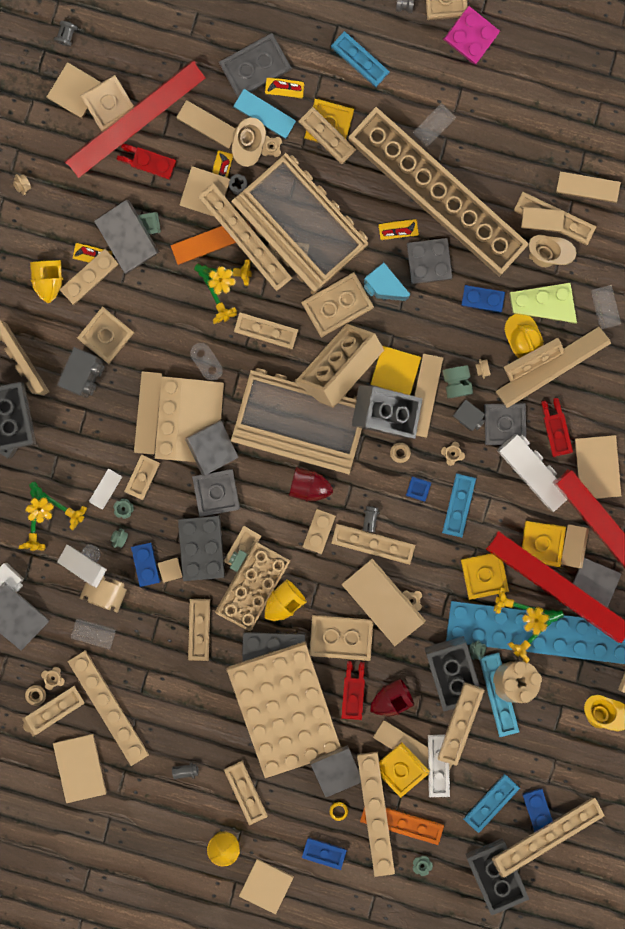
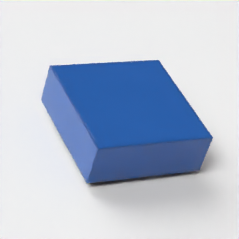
M412 476L405 496L425 502L431 482Z

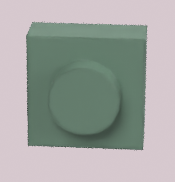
M158 212L138 215L149 234L161 232Z
M241 549L239 553L234 551L229 560V563L232 564L230 568L237 572L247 553Z

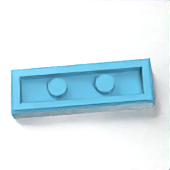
M243 89L233 106L248 117L257 118L263 123L264 127L284 139L287 138L296 122Z

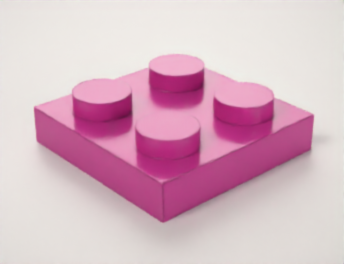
M467 6L443 40L475 65L500 31L474 9Z

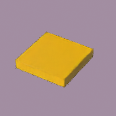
M315 99L313 107L347 139L354 109ZM306 130V134H305L304 139H307V140H310V141H314V142H318V141Z
M382 346L384 351L378 358L371 385L410 395L421 357Z
M525 521L521 547L544 564L560 567L566 527Z
M490 553L461 559L469 600L499 594L500 587L505 588V592H509L503 561Z
M402 742L379 761L381 778L400 798L430 773L423 763Z

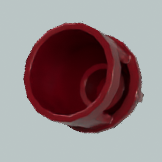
M296 467L289 497L308 502L318 501L333 494L331 484L322 475L314 470L310 471Z
M401 678L386 686L384 685L377 692L371 702V713L381 716L400 715L401 712L415 705L407 686Z

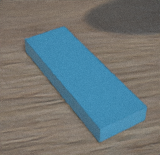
M345 31L331 45V48L375 88L390 73Z
M461 474L455 475L442 533L462 538L476 478Z
M504 773L463 819L479 833L515 795L520 787Z

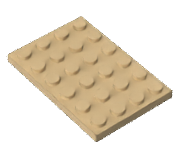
M306 642L227 667L230 681L265 778L310 764V761L341 748Z

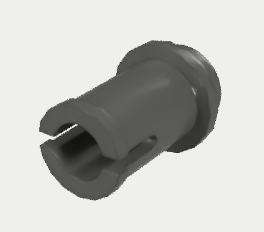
M366 506V510L363 511L365 512L362 530L375 532L377 514L380 512H378V507Z
M190 762V765L173 766V779L187 777L194 779L195 776L199 775L198 765Z

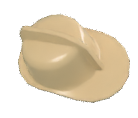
M250 117L244 119L233 132L232 154L235 161L241 166L248 167L254 165L261 155L266 131L263 123L257 118Z
M536 235L529 241V258L540 267L547 268L553 264L567 265L572 263L576 257L575 247L566 239Z

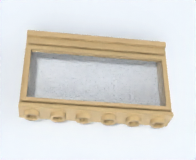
M285 153L242 193L231 201V205L242 213V217L246 222L249 221L255 227L256 233L260 237L263 236L270 244V248L284 259L285 265L287 267L290 266L296 272L298 279L301 282L304 281L311 289V294L314 295L368 246V238L361 230L357 231L353 227L354 222L350 217L342 215L339 211L340 207L335 201H330L325 196L327 195L326 191L320 185L316 186L312 182V176L306 170L302 171L300 169L297 159L293 155L289 157Z
M256 368L255 371L251 370L231 442L349 475L362 428L352 426L357 396L354 395L352 399L346 397L345 394L333 408L318 402L296 382L297 379H295V382H291L284 375L275 374V377L267 375L268 371Z

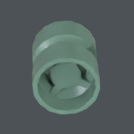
M469 366L442 370L444 382L448 383L446 387L447 399L473 394L472 383L468 381L470 377Z

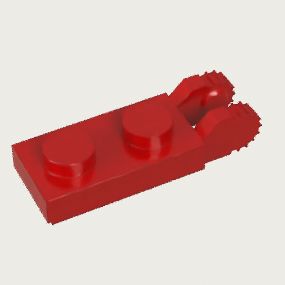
M124 143L121 144V149L135 153L133 160L118 155L117 161L131 165L132 168L167 180L171 179L176 160L139 147L135 148Z
M553 398L556 415L550 416L546 401H541L551 454L552 457L573 453L559 399Z
M347 661L341 719L362 720L365 662H360L359 678H351L353 664L352 661Z

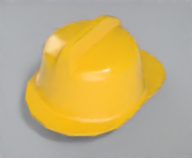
M514 314L508 318L504 330L512 351L518 358L544 345L541 333L532 317Z
M593 695L586 700L584 712L592 726L612 731L625 730V704L601 695Z

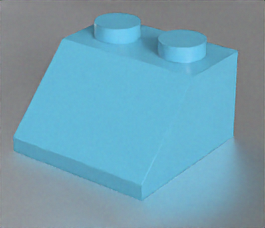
M385 263L381 264L364 279V289L371 297L374 295L379 299L406 301L410 296V293Z

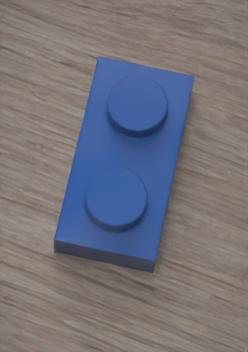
M465 285L461 306L501 313L505 292Z
M152 543L131 547L140 587L160 583Z
M542 788L522 794L534 832L553 822Z
M308 837L302 858L341 870L347 849Z

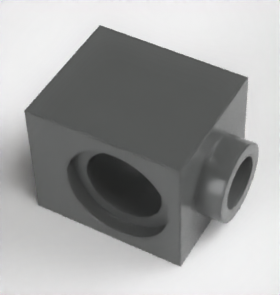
M467 400L463 401L452 416L470 431H473L474 428L479 430L485 422L482 419L485 414Z

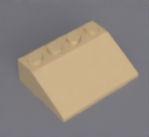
M161 377L155 459L196 462L185 439L221 421L224 383Z

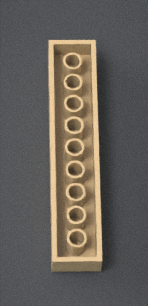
M377 107L372 110L348 137L349 143L499 277L529 245L528 242Z

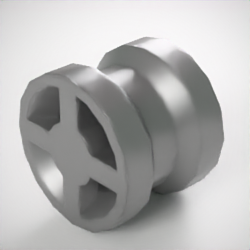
M397 0L396 12L405 10L408 13H412L414 0Z

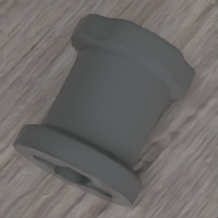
M60 21L59 24L61 26L57 37H54V41L71 47V39L74 31L77 30V26L66 21Z
M236 174L231 177L229 181L231 192L239 195L248 187L244 176ZM239 180L240 183H244L241 185V189L233 187L235 186V181Z

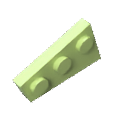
M571 283L509 293L512 313L577 323Z

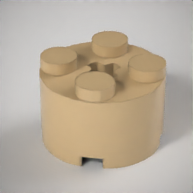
M103 576L97 588L86 582L79 599L84 600L87 597L88 603L107 610L114 607V612L118 613L127 590L124 588V583L112 580V583L105 581V576Z
M514 661L504 663L497 668L493 677L496 694L502 700L512 703L530 702L538 694L542 682V677L536 668L530 663Z

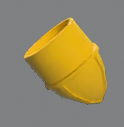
M61 260L30 262V282H32L34 291L41 300L51 303L61 289L63 280Z
M286 579L280 586L271 591L265 606V619L271 621L284 620L293 616L294 612L307 602L303 594L292 582Z
M229 832L215 834L207 846L209 859L218 866L233 864L240 853L237 838Z

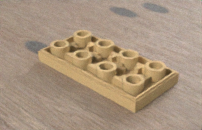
M0 320V341L5 342L7 346L4 348L6 353L18 363L15 367L20 375L28 379L29 382L26 385L29 390L35 394L46 395L49 393L46 385L7 323Z
M254 541L215 613L251 632L267 603L268 597L271 595V591L276 588L290 560Z
M373 559L342 583V586L394 646L399 644L426 621Z

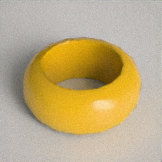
M335 802L330 807V816L336 821L344 820L348 815V807L342 802ZM336 806H341L345 810L341 817L333 814V809Z

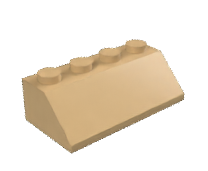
M346 324L299 376L296 382L318 402L334 408L384 349L375 333Z

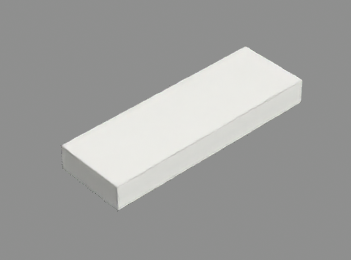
M66 545L57 562L96 588L106 571L104 567L69 545Z
M445 734L428 735L429 797H450L449 763L437 759Z

